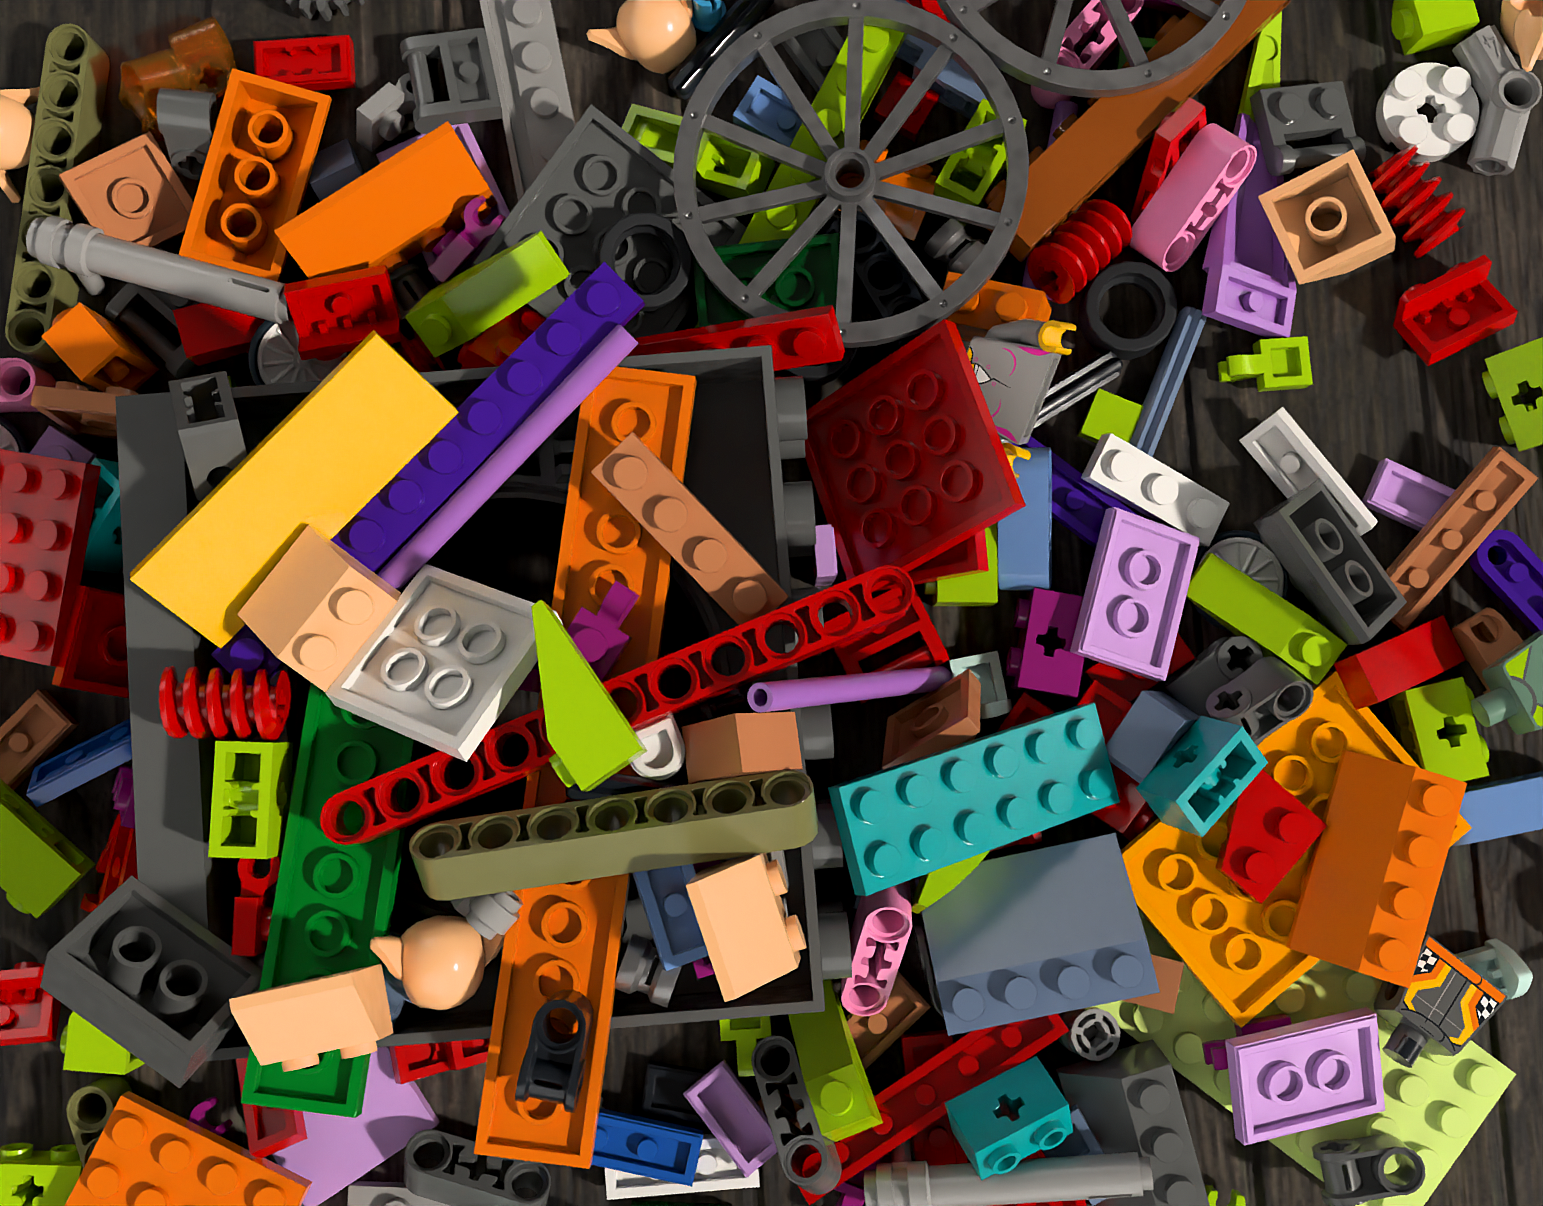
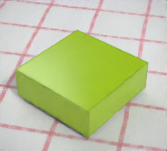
M1098 388L1093 395L1077 436L1097 444L1102 434L1112 433L1130 443L1144 406Z

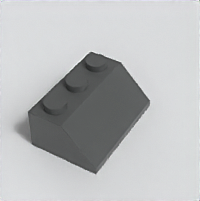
M1320 479L1279 503L1253 523L1260 532V538L1265 547L1275 553L1287 570L1290 582L1294 588L1304 594L1316 611L1319 623L1346 644L1359 645L1371 640L1407 603Z
M131 875L47 953L40 987L178 1088H181L220 1045L235 1024L236 1020L231 1013L229 999L258 991L263 969L245 956L231 955V946Z
M1153 1039L1115 1050L1110 1057L1101 1061L1086 1059L1056 1069L1062 1093L1069 1104V1108L1077 1104L1103 1148L1104 1154L1138 1152L1139 1157L1150 1158L1154 1190H1143V1196L1107 1198L1094 1206H1210L1172 1065Z

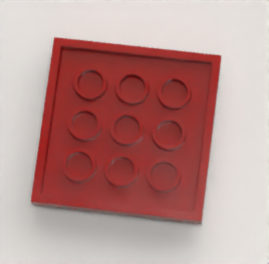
M943 319L806 410L808 438L805 440V458L828 525L831 524V527H834L835 546L847 580L885 565L898 566L904 571L909 572L1026 506L954 322ZM890 581L878 582L872 587L871 593Z
M0 449V655L47 666L58 665L77 585L81 583L101 466Z

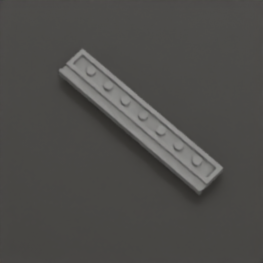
M479 0L502 107V120L519 202L575 126L551 0Z

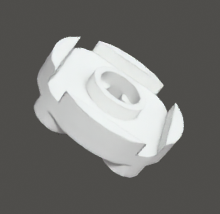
M1420 63L1400 72L1383 92L1376 108V122L1381 137L1388 145L1393 142L1400 150L1416 145L1419 149L1411 159L1414 162L1426 160L1428 162H1435L1448 157L1474 135L1479 119V102L1476 92L1471 86L1470 74L1461 67L1455 66L1450 68L1440 63ZM1425 103L1432 105L1437 111V116L1434 118L1433 123L1428 122L1426 115L1418 114L1417 109Z

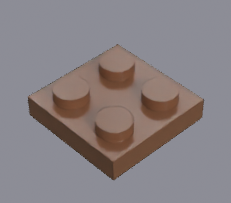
M150 131L59 174L60 181L88 225L102 229L105 235L155 248L185 233L193 201Z
M58 381L55 387L34 385L30 405L74 435L117 439L115 396L138 395V393L130 389L114 386L106 387L105 393L88 391L87 387L77 383Z
M967 669L941 685L935 691L929 692L888 717L882 761L883 769L975 739L977 733L980 732L981 683L970 669Z

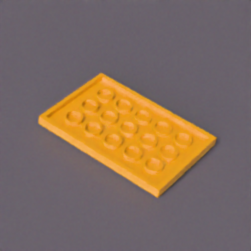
M1337 671L1328 672L1318 685L1312 686L1314 696L1306 712L1270 734L1257 746L1268 761L1263 770L1321 820L1324 816L1342 750L1420 768L1368 707L1355 710ZM1230 807L1203 837L1164 824L1158 818L1121 849L1137 908L1234 1024L1242 1028L1320 960L1286 947L1316 840L1264 902L1259 904L1254 902L1216 869L1221 844L1226 840L1228 834L1226 822ZM1460 813L1458 814L1449 848L1472 828Z

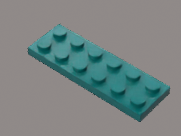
M1095 703L1081 704L828 787L854 893L860 896L871 895L1120 802Z

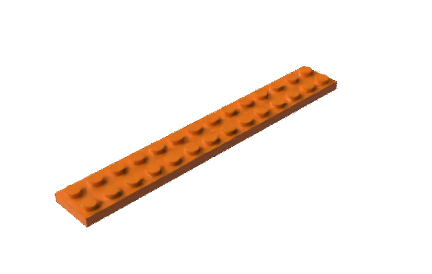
M616 366L580 404L551 609L557 612L567 631L581 607L597 615L604 598L615 581L639 595L635 605L619 627V630L632 637L605 681L660 658L673 557L591 471L626 437L634 432L683 483L697 382L696 376ZM541 684L537 710L544 707ZM622 690L612 695V699L627 720L631 718L637 709V699L634 693L629 690ZM631 764L617 772V774L642 777L632 768ZM552 766L527 776L523 809L580 800L570 799L566 796V785ZM631 873L513 891L522 900L523 905L517 911L520 915L519 919L509 928L504 937L474 1154L590 1169L593 1160L615 995V980L618 973ZM561 990H575L582 993L590 1001L593 1008V1024L585 1057L587 1059L586 1070L579 1101L574 1113L566 1112L563 1104L529 1097L526 1102L515 1101L520 1068L528 1048L535 1015L554 993ZM566 1008L551 1010L550 1021L557 1032L562 1034L577 1032L578 1021L570 1010Z

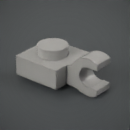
M409 73L402 75L396 86L388 82L356 109V141L370 152H373L385 140L391 141L395 139L404 126V115L413 114L416 108L414 95L411 93L413 89Z

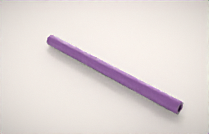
M618 324L394 555L377 575L400 591L639 343Z
M934 666L759 682L750 687L747 699L754 711L762 713L933 692L951 680L952 676L946 667Z

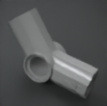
M1488 25L1457 44L1452 52L1461 67L1470 74L1471 84L1480 98L1478 101L1479 122L1467 164L1473 168V172L1486 176L1508 175L1515 168L1530 110L1538 104L1542 96V86L1534 73L1530 71L1525 72L1524 69L1519 68L1496 26ZM1504 94L1513 100L1514 105L1505 99Z

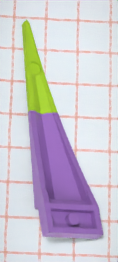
M1282 11L1255 36L1233 132L1234 135L1256 148V161L1249 175L1212 225L1202 268L1208 273L1202 315L1269 339L1290 337L1297 289L1294 273L1258 199L1259 195L1284 184V176H1272L1267 170L1250 97L1260 89L1280 87Z

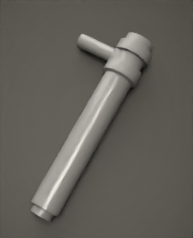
M49 216L46 219L42 217L36 218L28 228L26 235L28 253L33 257H37L39 262L44 265L58 269L66 267L70 272L76 273L86 291L91 295H99L105 290V282L100 276L102 275L278 324L283 323L285 320L293 321L284 295V283L105 235L102 229L80 223L74 226L72 221L57 216Z
M908 1139L891 1151V1163H878L876 1169L864 1170L866 1206H992L1143 1196V1190H1154L1150 1158L1139 1157L1138 1152L1022 1159L1011 1171L1000 1175L993 1174L981 1181L971 1163L929 1166L926 1160L912 1161L911 1140Z

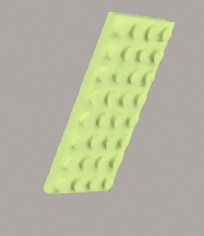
M1139 911L1150 954L1182 962ZM1320 959L1254 1018L1283 1013L1290 1016L1291 1023L1295 1024L1364 1007L1375 1012L1373 1004L1383 980ZM1185 964L1174 1014L1122 1000L1092 1006L1109 1012L1117 1020L1118 1026L1138 1042L1142 1043L1153 1039L1175 1070L1233 1113L1228 1069L1215 1070L1213 1064H1205L1202 1043L1235 1038L1234 1022ZM1377 1014L1385 1111L1269 1139V1141L1324 1182L1320 1161L1314 1158L1312 1147L1315 1144L1328 1140H1349L1377 1134H1390L1397 1137L1422 1158L1425 1165L1423 1184L1416 1192L1408 1195L1369 1200L1355 1206H1424L1516 1074L1471 1040L1454 1056L1432 1055L1422 1050L1412 1068L1405 1067L1392 1060L1383 1052V1047L1395 1030V1027ZM1401 1154L1392 1155L1386 1160L1384 1165L1385 1174L1392 1173L1399 1168Z

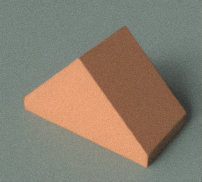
M795 712L734 713L682 727L688 784L781 770H803Z

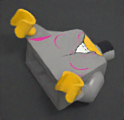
M1025 318L995 325L987 332L985 337L974 336L970 342L967 355L1012 471L1013 461L1017 456L1027 460L1031 458V453L1028 450L1015 446L1012 443L1017 445L1028 443L1062 355H1070L1072 349L1063 348L1061 345V337L1064 331H1076V325L1055 320L1045 322ZM1013 471L1015 478H1019L1020 475Z

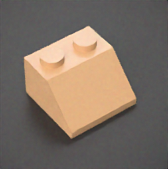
M1354 149L1258 196L1299 285L1348 273L1393 252L1395 249L1396 236Z
M309 524L237 615L278 659L326 692L398 602L401 592Z
M766 853L741 856L700 870L686 884L724 1002L736 999L798 968L801 959L799 950L805 949L807 946L797 915L789 917L786 915L780 895L787 893L788 889L782 868L777 859L768 861Z
M382 964L271 987L229 999L231 1013L260 1065L282 1062L283 1072L319 1064L318 1053L340 1049L341 1059L353 1058L378 1051L376 1041L394 1033Z

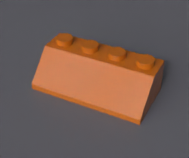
M232 68L178 255L273 281H281L289 252L279 240L274 230L300 214L332 101L329 95Z
M447 121L280 226L274 232L309 279L386 265L388 274H390L397 268L408 264V260L423 250L425 252H432L437 243L450 230L456 231L464 226V210L471 200L481 195L486 198L484 204L478 209V216L481 221L491 213L490 208L498 203L454 129Z
M1342 750L1322 819L1327 824V827L1317 837L1286 947L1410 989L1467 783L1415 766Z

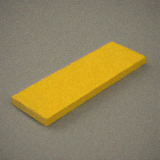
M373 330L130 572V580L221 649L246 624L237 615L305 528L310 524L331 540L459 413L458 410Z

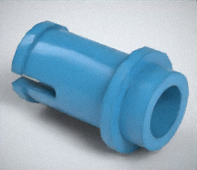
M692 0V22L695 28L703 32H709L727 12L722 0Z

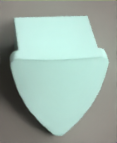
M998 651L947 661L952 678L970 669L981 683L980 719L997 717L1012 710L1011 699H1007Z
M1496 938L1485 941V946L1454 954L1508 996L1506 1000L1524 995L1531 985L1533 979L1531 970L1514 950Z

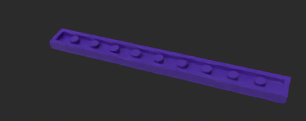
M603 262L457 408L459 413L331 541L377 574L618 324L624 327L645 306L644 301ZM247 624L221 649L218 647L211 654L231 675H233L236 668H243L247 685H253L259 669H266L270 680L285 665Z

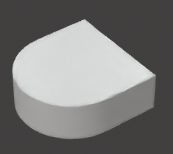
M673 714L634 730L648 750L630 763L640 776L654 780H665L674 776L681 769L685 761V745Z

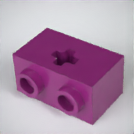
M1033 588L1031 591L1026 592L1025 599L1018 598L1013 619V627L1020 628L1017 648L1010 647L1005 667V675L1012 677L1011 688L1063 698L1078 697L1084 657L1071 653L1070 649L1084 596ZM1050 631L1049 639L1057 642V648L1047 651L1046 656H1044V646L1036 644V638Z

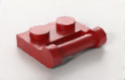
M895 588L873 598V600L882 608L890 609L900 605L903 596L900 588ZM916 589L913 602L903 617L893 623L833 647L846 675L863 673L858 663L859 661L917 632L924 646L872 672L923 668L932 663L935 666H939L949 661L948 653ZM849 611L825 622L824 627L832 631L844 629L851 621ZM871 699L860 700L859 702L863 704Z

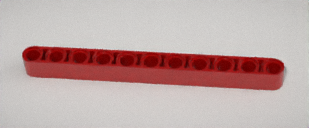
M892 565L880 566L604 681L602 684L611 697L616 692L622 690H629L634 693L637 699V709L634 715L627 721L635 730L897 621L904 616L913 602L915 594L914 583L909 574L900 567ZM881 581L895 583L902 592V603L895 608H882L872 598V587ZM828 603H840L847 608L851 618L847 627L839 631H832L822 626L818 618V612ZM780 624L790 626L798 635V643L795 648L783 654L770 650L765 643L768 631L775 625ZM727 646L737 647L745 655L743 668L732 676L720 675L713 667L715 654L718 650ZM681 668L689 672L691 676L690 689L681 698H667L661 691V679L670 669ZM544 707L492 728L487 732L469 758L474 766L475 773L472 782L464 789L454 786L450 779L451 766L458 758L442 751H437L339 792L329 798L321 810V829L327 838L337 844L351 845L371 842L552 766L549 758L556 754L547 739ZM520 734L528 742L529 752L523 763L512 767L503 757V746L508 738ZM407 779L414 781L420 792L418 804L409 812L400 807L396 796L398 788ZM353 802L358 803L365 813L364 825L356 834H353L346 828L343 819L345 810Z

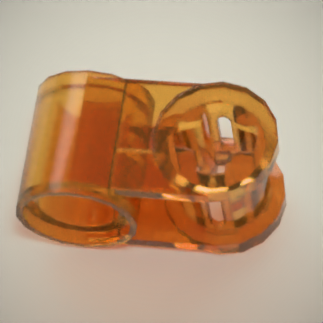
M211 16L169 34L168 40L193 91L215 93L219 116L232 68L237 70L238 68L233 59V50L217 19Z
M171 48L123 62L120 67L121 87L118 95L119 101L124 108L132 110L142 123V133L145 134L150 131L156 142L164 140V136L158 128L156 113L159 89H190V78L186 66L179 54Z

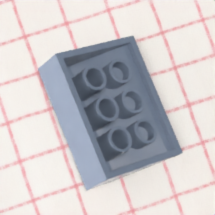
M1116 833L981 861L953 890L922 911L948 1036L1160 993L1147 938ZM920 876L915 878L916 887L920 879Z

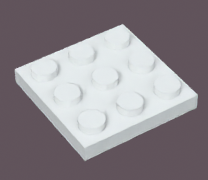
M425 564L400 595L398 602L325 694L339 708L467 762L538 661L531 606L535 603ZM553 610V612L555 613V615L558 617V619H559L560 622L562 623V621H561L560 617L558 616L557 612Z

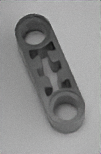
M782 1036L766 1037L756 1045L752 1053L751 1063L782 1169L790 1181L805 1191L815 1195L828 1193L838 1184L842 1172L835 1143L821 1134L804 1083L796 1047ZM783 1055H790V1063L786 1071L778 1076H773L772 1068L775 1061ZM784 1094H790L791 1098L803 1107V1109L797 1112V1119L800 1128L808 1135H802V1131L789 1121L795 1117V1109L792 1100ZM820 1153L822 1162L819 1171L811 1177L804 1178L802 1172L804 1161L811 1154Z
M433 1129L422 1130L416 1133L406 1145L404 1183L407 1189L417 1196L449 1206L547 1205L551 1176L548 1169L540 1162L474 1154V1141ZM430 1158L436 1160L439 1165L433 1168H423L417 1162ZM451 1167H455L454 1175L450 1174ZM475 1175L480 1176L478 1181L473 1180ZM499 1181L504 1182L503 1190L498 1189ZM519 1188H529L537 1195L532 1198H522L516 1195L514 1191Z

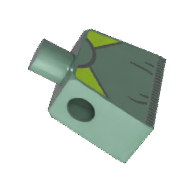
M1541 629L1482 671L1483 678L1490 692L1471 700V708L1476 719L1484 727H1490L1507 719L1513 732L1517 735L1543 729V629Z

